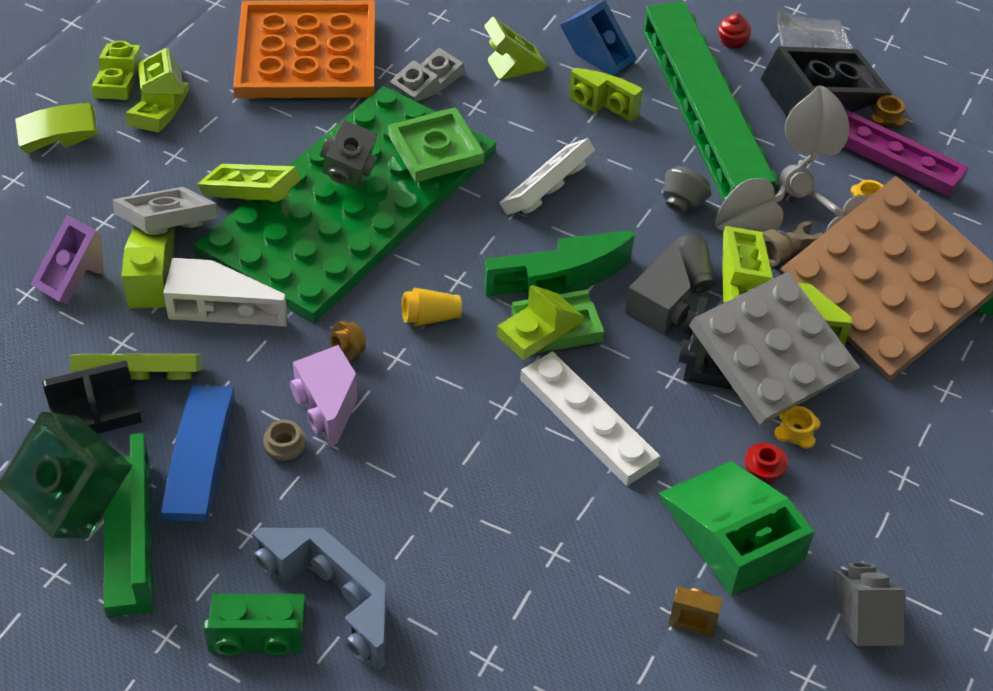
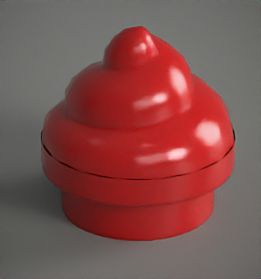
M740 13L726 17L718 27L720 42L728 48H741L751 37V25Z

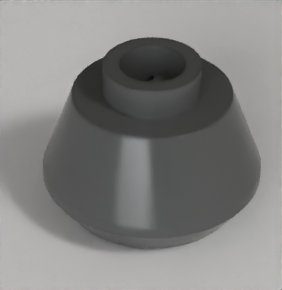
M676 166L665 173L663 196L667 200L666 205L671 210L680 214H685L686 211L692 212L710 198L712 194L710 183L698 172L687 167Z

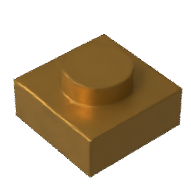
M677 586L668 625L713 638L723 598L712 596L701 589H687Z

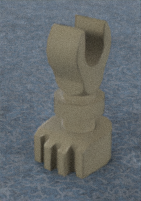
M801 222L796 230L781 234L775 229L763 232L770 266H777L788 261L791 255L799 250H804L823 235V232L816 235H808L812 222Z

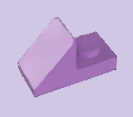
M66 215L30 285L55 300L68 304L85 271L89 270L103 275L104 267L100 233L77 219Z

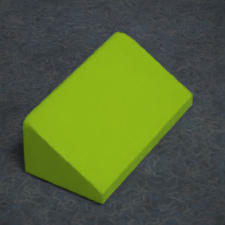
M168 48L138 62L140 89L143 94L185 93L181 69Z

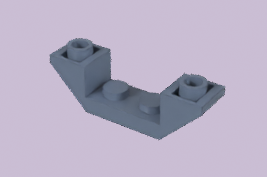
M258 528L252 532L255 550L253 559L264 574L270 576L273 573L286 585L311 565L315 573L322 580H331L341 589L345 600L355 608L344 618L345 645L348 651L358 661L364 662L366 660L377 671L385 666L386 583L324 528Z

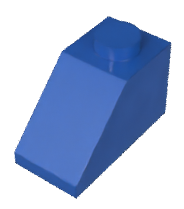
M606 0L579 11L560 24L575 54L609 75L617 74L637 60Z

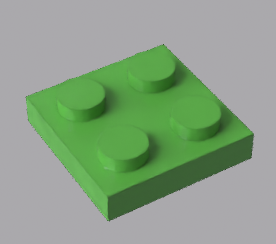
M456 107L388 125L389 137L415 183L484 164V151Z

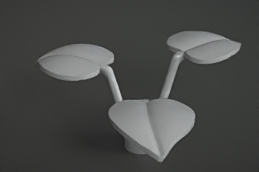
M817 86L807 97L795 105L785 123V137L790 146L801 153L810 152V155L804 160H800L798 165H789L783 169L779 178L780 186L778 187L779 192L777 195L774 193L773 185L764 178L748 179L736 186L726 197L718 211L715 226L719 230L724 231L725 226L759 232H765L770 229L778 231L783 221V210L777 202L781 201L785 193L788 192L797 198L810 195L838 216L829 223L828 231L871 196H853L847 200L842 210L814 190V176L806 167L817 158L818 152L828 156L839 153L845 146L849 136V121L846 111L839 99L830 90L823 86Z

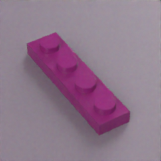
M845 109L849 121V136L844 146L845 148L948 197L952 195L965 179L969 169L968 166Z

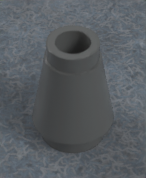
M687 234L678 238L674 244L680 248L693 292L702 293L710 290L715 285L708 243L698 234Z

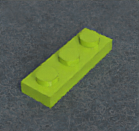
M220 164L197 185L203 196L221 197L222 199L240 198L247 201L257 199L277 202L290 194V189L301 180V177L295 166Z
M203 354L70 355V372H78L119 361H127L132 380L150 379V372H166V379L186 380L191 379V372L203 370Z

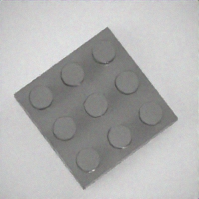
M789 271L694 317L689 325L759 425L853 376L860 368Z

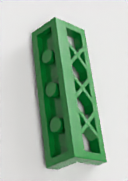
M144 433L130 434V456L105 459L104 610L106 617L154 612L151 462Z

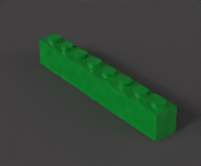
M685 1L646 6L643 34L722 201L724 202L736 186L752 178L768 180L773 185L774 192H776L778 188L777 175L774 170H770L765 160L764 149L762 146H758L753 136L751 124L745 121L741 113L740 103L737 99H734L730 91L728 79L722 76L718 60L715 55L712 56L708 48L706 36L701 34L697 27L695 15L690 13Z

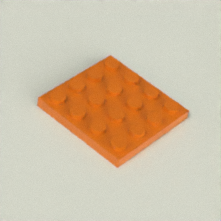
M375 0L242 1L233 84L234 98L370 97L374 93Z

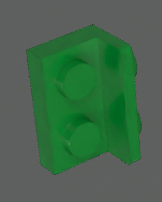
M212 594L209 620L204 622V635L208 652H217L226 656L238 655L241 652H265L274 656L285 655L289 652H302L306 609L305 594Z

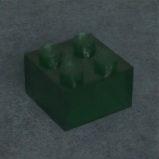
M41 411L2 476L0 489L51 538L88 539L133 465L78 416Z

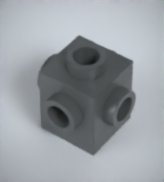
M343 119L335 137L328 136L322 147L320 157L325 159L322 173L328 175L339 184H350L357 187L362 175L370 176L377 156L372 155L378 134Z

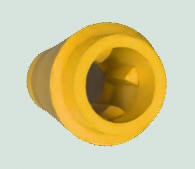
M415 287L412 291L403 293L402 317L404 323H413L414 327L461 317L462 301L460 295Z

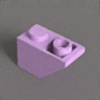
M339 345L293 362L294 380L290 381V388L298 404L304 403L308 409L307 417L315 434L322 433L329 447L338 444L358 400L356 373Z

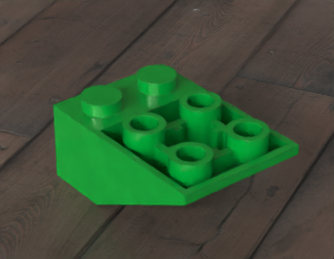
M732 461L662 491L658 496L730 596L742 592L806 560L815 532L788 497Z

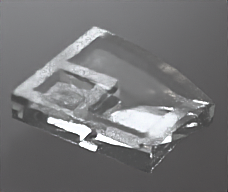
M784 10L778 11L777 24L782 46L853 49L839 19H811L796 16Z

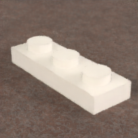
M589 138L566 145L499 202L506 215L522 211L523 214L532 212L542 204L540 199L542 196L555 192L565 184L563 181L565 176L572 175L584 168L587 164L585 159L595 151Z

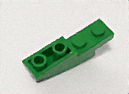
M633 230L557 239V250L484 259L483 286L486 297L524 292L526 300H528L529 287L532 285L558 294L589 288L614 275L631 262L634 242Z

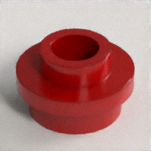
M758 443L747 450L744 465L749 473L769 484L784 475L788 459L779 447L769 443Z

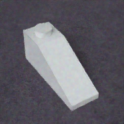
M172 258L163 292L168 319L287 327L288 317L284 293L213 260Z

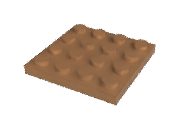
M897 176L892 178L780 268V275L789 271L797 283L811 284L852 317L847 341L889 382L993 297V261Z

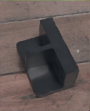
M119 361L42 381L58 443L142 423L127 361Z

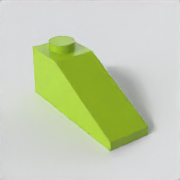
M176 226L169 227L168 232L159 235H149L140 228L133 227L124 248L121 274L128 309L166 307L163 292L173 258Z

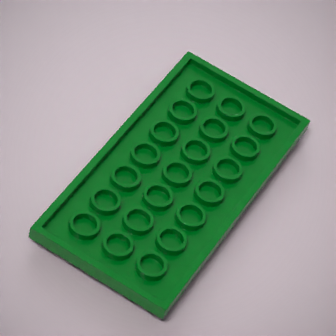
M383 85L344 118L348 122L378 134L372 155L377 156V159L369 177L362 175L358 186L354 187L350 184H339L328 175L322 173L325 159L320 157L322 147L328 136L335 137L342 122L341 120L288 165L296 167L301 180L290 189V194L286 198L277 202L257 199L244 202L194 245L195 254L202 260H213L284 293L286 308L315 324L483 164L415 183L389 137L388 125L435 113L436 111ZM470 129L484 151L485 163L496 153L497 142Z

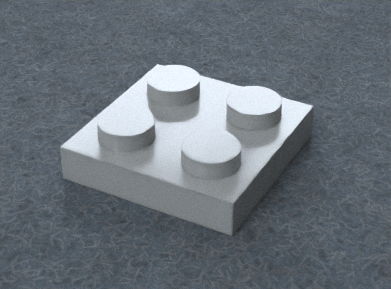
M185 187L113 199L114 214L149 235L164 234L168 232L169 227L179 225L186 228L199 227L204 224V220L217 218L215 202Z

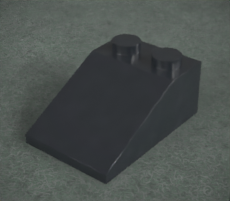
M778 46L760 78L768 89L770 96L775 99L785 113L786 118L795 105L807 97L817 86H823L830 90L839 99L844 109L850 112L877 103L881 96L892 94L858 49Z

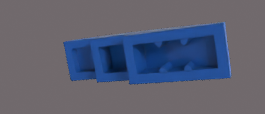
M192 385L175 441L162 504L161 520L207 522L222 475L221 458L228 439V420L235 401L234 387Z

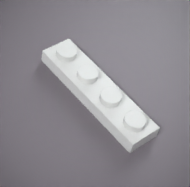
M553 351L521 369L520 380L626 486H629L659 466L660 455Z

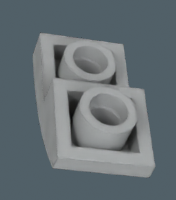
M438 48L422 64L414 60L411 61L390 81V84L393 88L417 102L440 92L466 71L463 62Z

